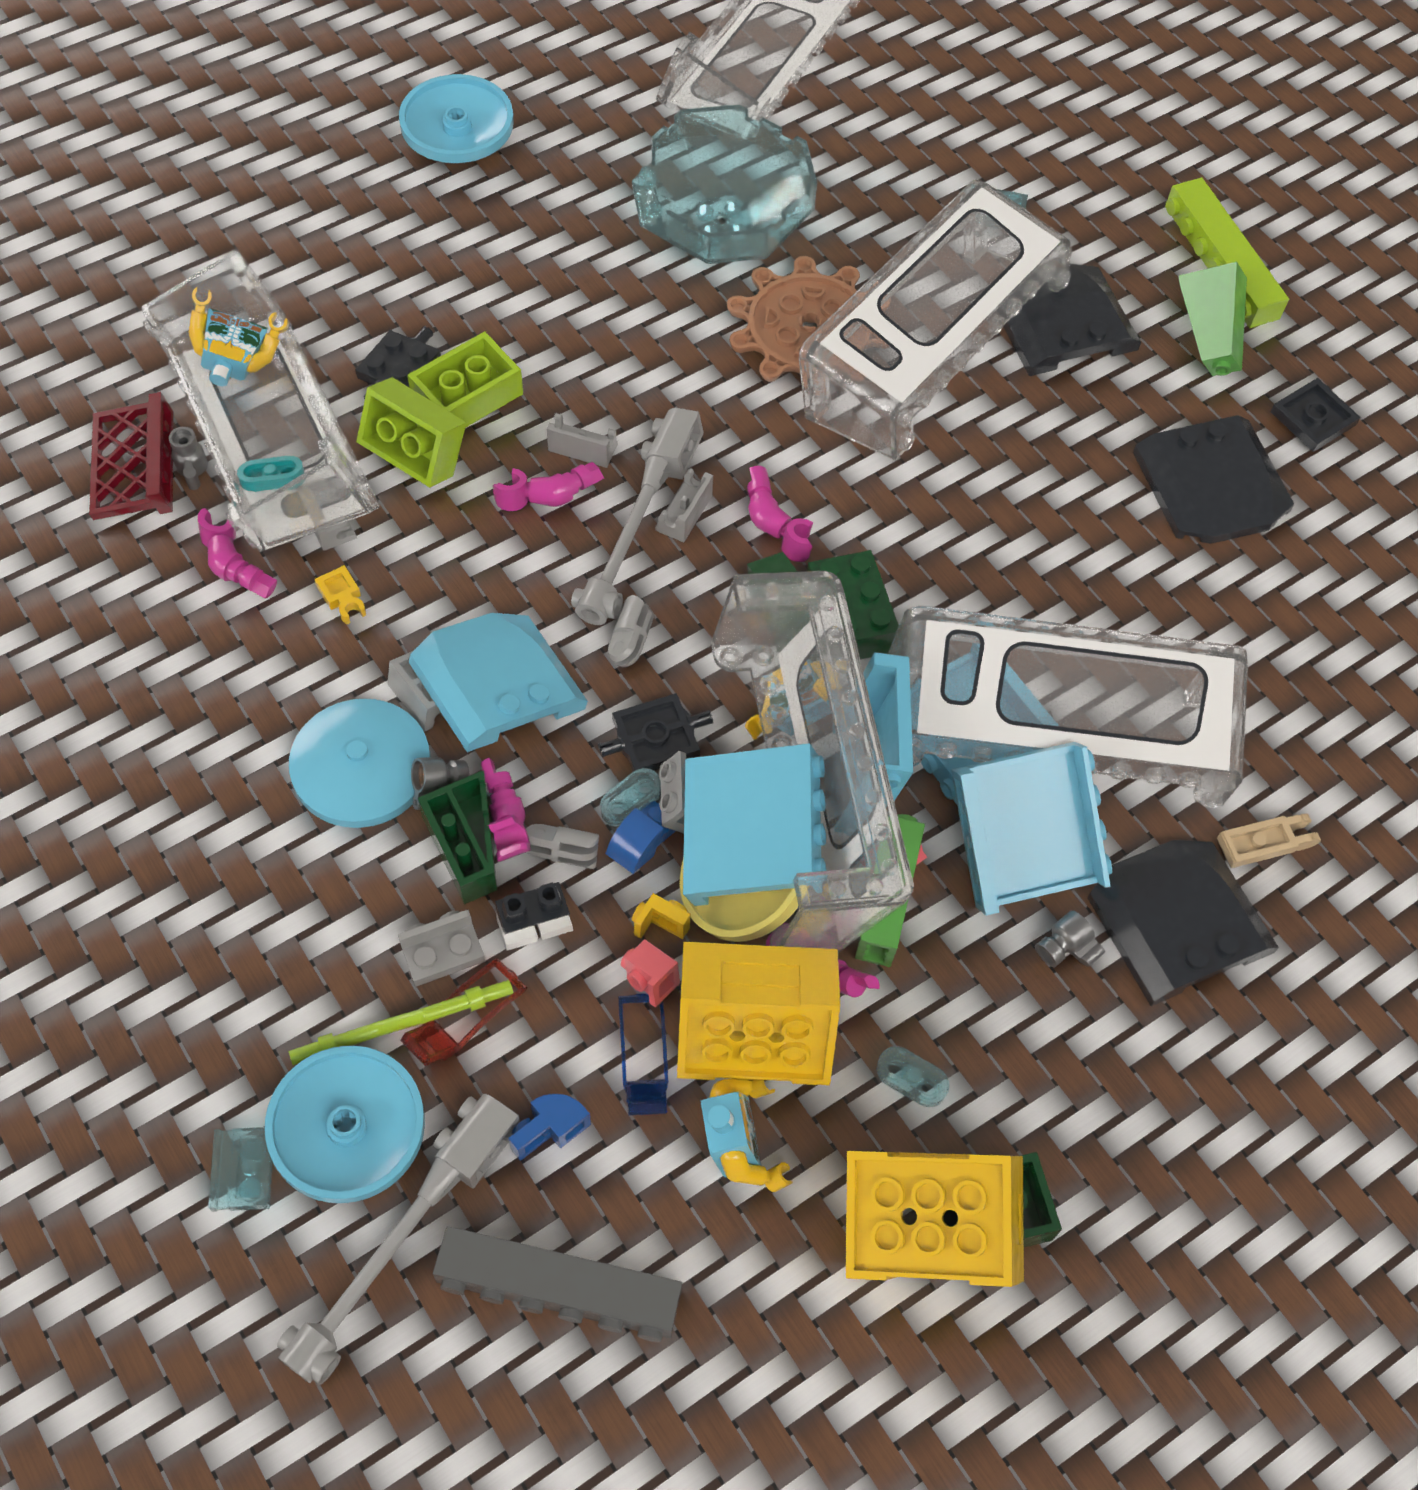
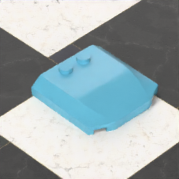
M489 613L433 631L410 654L409 664L467 752L497 742L501 732L551 714L558 720L585 710L588 703L581 690L528 615Z

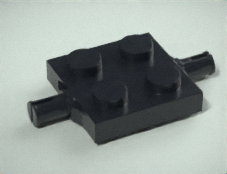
M423 326L420 332L411 338L389 330L355 369L357 378L374 385L393 377L409 387L408 374L441 356L440 349L426 344L433 336V331L429 327Z
M675 693L613 712L612 720L617 730V738L598 743V748L602 758L622 752L628 759L634 776L660 769V765L678 751L686 753V759L699 757L700 748L694 736V729L713 724L712 714L710 710L690 716L682 707L679 697Z

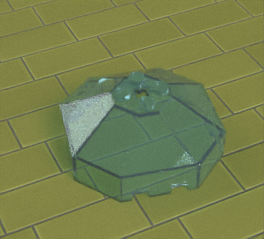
M738 104L681 109L674 116V123L669 128L663 126L652 136V161L648 166L642 167L639 174L632 180V188L641 227L706 264L767 259L814 211L817 179L805 139L796 136L793 140L782 135V127L765 118H761L757 122L748 117L747 108ZM718 216H723L726 219L725 224H720L719 221H716Z

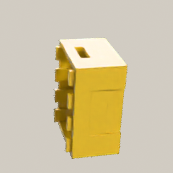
M683 942L677 1078L715 1080V1078L792 1081V1084L830 1086L840 1013L838 949Z
M847 1151L846 1278L890 1280L896 1277L966 1280L969 1281V1285L1013 1287L1024 1282L1023 1156ZM907 1208L913 1209L917 1214V1220L912 1225L906 1224L902 1218V1214ZM947 1210H953L957 1213L958 1222L956 1225L948 1226L945 1224L943 1215Z

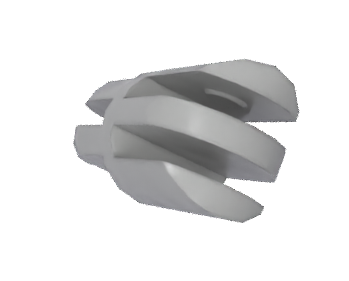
M631 595L625 600L608 646L610 659L620 667H628L637 661L655 616L651 609L644 604L643 600L635 595Z
M534 824L526 828L531 845V850L527 852L528 854L551 859L555 862L589 869L596 868L599 834L544 824Z

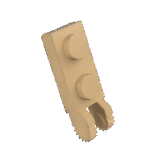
M1308 813L1287 818L1281 816L1220 832L1217 837L1230 868L1308 849L1319 844L1321 841L1317 832L1296 837L1293 834V831L1302 829L1311 823Z

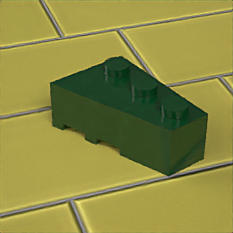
M484 770L417 798L425 825L464 905L496 891L497 880L492 832L489 828L490 813Z

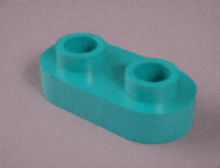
M280 456L247 461L238 468L237 476L244 490L259 492L295 487L305 478V471L302 461L298 457Z

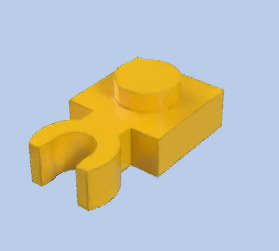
M345 565L314 579L316 587L329 608L333 610L339 607L341 619L345 624L351 623L348 615L350 610H358L362 617L366 616L364 603L358 598L361 596L360 589Z

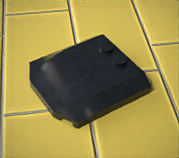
M1063 263L1032 270L994 309L1029 376L1057 370L1058 364L1061 361L1109 350L1111 357L1138 351L1141 345L1139 337L1099 267Z
M1239 415L1154 433L1135 445L1133 454L1176 538L1183 539L1185 535L1199 537L1200 542L1213 544L1269 531L1282 516L1290 513L1294 506L1291 496L1250 421Z
M1171 840L1112 865V874L1109 875L1111 887L1105 888L1098 883L1087 898L1150 1006L1179 995L1186 987L1237 965L1243 964L1246 966L1269 956L1279 948L1213 842Z

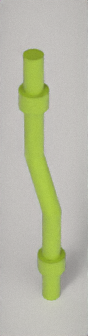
M509 980L482 989L480 986L465 990L464 995L418 1010L380 1020L335 1036L329 1033L317 1037V1042L289 1050L292 1065H296L309 1056L326 1049L353 1046L469 1008L472 1012L486 1007L485 1003L513 994V989Z

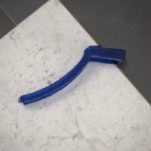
M643 993L618 996L622 1077L626 1093V1103H628V1115L666 1114L668 1100L666 1090L669 1081L663 1001L660 1003L664 1079L627 1081L623 1004L650 1001L649 994Z

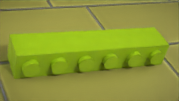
M1201 177L1173 185L1165 205L1167 213L1172 216L1179 226L1181 233L1186 236L1195 253L1202 259L1206 267L1212 268L1237 262L1247 277L1245 323L1249 329L1280 320L1289 301L1288 296L1205 180Z

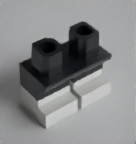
M551 882L541 885L537 889L520 894H511L495 901L497 922L507 951L538 942L535 925L538 927L542 940L573 931L569 917L570 913L559 882Z

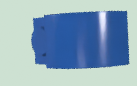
M652 801L641 811L635 808L624 819L611 838L605 854L634 874L654 857L657 847L670 837L675 830L662 826L660 805Z
M548 1094L538 1097L530 1102L532 1114L535 1118L533 1120L526 1118L514 1127L511 1132L512 1136L508 1138L510 1148L520 1161L549 1138H552L561 1149L591 1125L590 1113L579 1101L567 1095Z

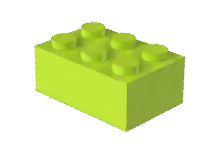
M485 331L407 375L409 387L465 421V428L523 395L521 369Z
M391 377L367 387L356 442L431 488L453 477L466 422Z

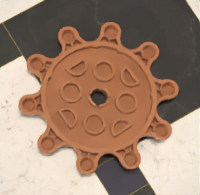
M800 256L794 261V271L788 276H778L765 267L756 268L753 270L751 277L754 285L759 289L758 294L752 297L736 295L728 299L727 308L729 313L748 323L746 328L733 332L730 335V345L738 353L756 351L765 356V359L759 366V372L765 381L773 382L783 373L791 371L800 373L805 377L806 385L810 391L820 392L827 385L828 373L834 371L846 372L856 380L866 378V376L820 344L869 296L860 294L855 289V284L860 278V272L855 267L844 266L836 274L827 276L817 271L816 263L812 258ZM886 295L881 301V309L884 313L890 306V299ZM858 321L853 322L843 333L844 338L862 352L868 349L887 350L890 348L887 343ZM803 323H816L817 328L815 326L810 327L806 325L803 327Z

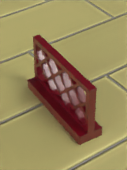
M161 392L149 394V402L93 413L89 515L93 520L156 508L159 514L173 512V458L171 456L172 446L169 441V435L173 431L174 411ZM147 414V418L138 427L131 423L137 416ZM118 421L108 433L103 431V423ZM126 427L133 431L123 442L116 439ZM141 437L145 438L147 442L138 452L131 449ZM110 443L116 445L117 448L107 458L102 456V451ZM127 452L133 457L121 468L115 463ZM140 462L146 464V469L137 478L130 474ZM112 468L117 473L105 484L101 481V477ZM126 477L132 483L120 494L114 488ZM140 487L146 490L145 499L135 501L129 499ZM109 494L116 497L109 506L100 507V503Z

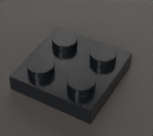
M1319 378L1314 379L1276 402L1270 411L1313 452L1356 426L1361 418Z

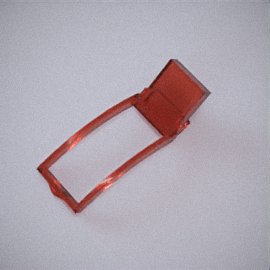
M498 958L470 977L446 1000L459 996L494 967L514 984L518 990L489 1012L459 1043L435 1020L404 1033L400 1041L425 1067L440 1059L445 1061L461 1050L489 1020L525 993L528 987L519 980L514 971L507 968Z

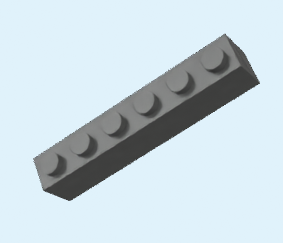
M450 1226L446 1227L433 1271L436 1282L441 1284L440 1289L452 1294L464 1295V1291L469 1290L480 1293V1299L494 1304H503L504 1299L519 1302L520 1309L531 1313L542 1314L544 1308L559 1312L558 1317L560 1319L573 1323H582L583 1318L598 1321L599 1328L610 1332L621 1333L622 1327L638 1331L637 1336L639 1338L652 1342H661L662 1337L671 1339L682 1292L681 1281Z

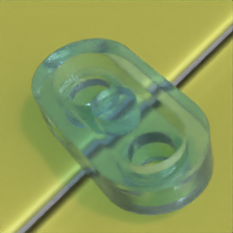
M648 768L637 769L602 797L600 803L603 820L611 826L619 827L635 808L641 811L652 801L656 802L661 796V780L658 773ZM646 787L650 791L648 793H641L639 789ZM615 808L624 810L621 814H615L612 811Z
M889 1047L881 1053L876 1069L878 1077L884 1084L924 1107H935L944 1101L949 1091V1080L941 1069L903 1047ZM898 1065L902 1072L900 1074H893L889 1070V1066ZM922 1085H932L935 1092L932 1094L924 1092Z

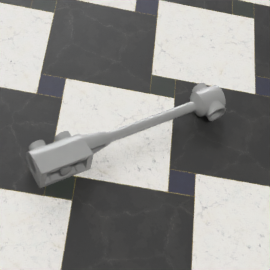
M672 408L668 410L664 419L656 418L654 420L652 434L655 439L653 442L645 441L641 449V457L645 460L646 464L641 485L642 490L600 579H590L585 589L576 588L572 594V607L575 608L576 614L585 622L593 625H603L607 618L617 619L623 607V596L617 592L612 583L652 496L668 477L683 480L704 434L698 411Z
M483 1094L478 1101L472 1096L466 1099L458 1111V1116L463 1119L454 1132L448 1127L444 1128L433 1144V1147L438 1152L434 1156L435 1161L417 1194V1199L321 1323H304L300 1330L292 1325L282 1334L277 1343V1347L283 1351L278 1357L281 1362L308 1383L314 1380L317 1384L321 1385L331 1376L341 1359V1356L335 1352L337 1349L333 1336L335 1330L427 1210L437 1204L460 1180L472 1189L475 1188L509 1143L508 1138L512 1136V1130L520 1123L519 1115L487 1094Z

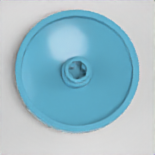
M452 74L429 79L413 88L406 95L399 110L401 133L407 144L420 155L445 163L471 162L491 155L506 143L514 125L512 104L505 92L494 83L471 75Z
M376 699L347 700L320 711L302 727L290 751L289 774L301 803L318 818L342 827L361 828L375 826L399 816L413 804L415 790L411 781L412 764L416 758L431 757L426 735L419 723L402 708ZM424 776L420 777L421 784L424 781Z
M361 1046L333 1047L315 1053L301 1061L286 1074L275 1089L265 1117L266 1145L278 1172L298 1192L315 1200L329 1203L361 1201L375 1196L393 1185L404 1175L416 1158L425 1129V1114L421 1095L408 1071L399 1062L385 1053Z

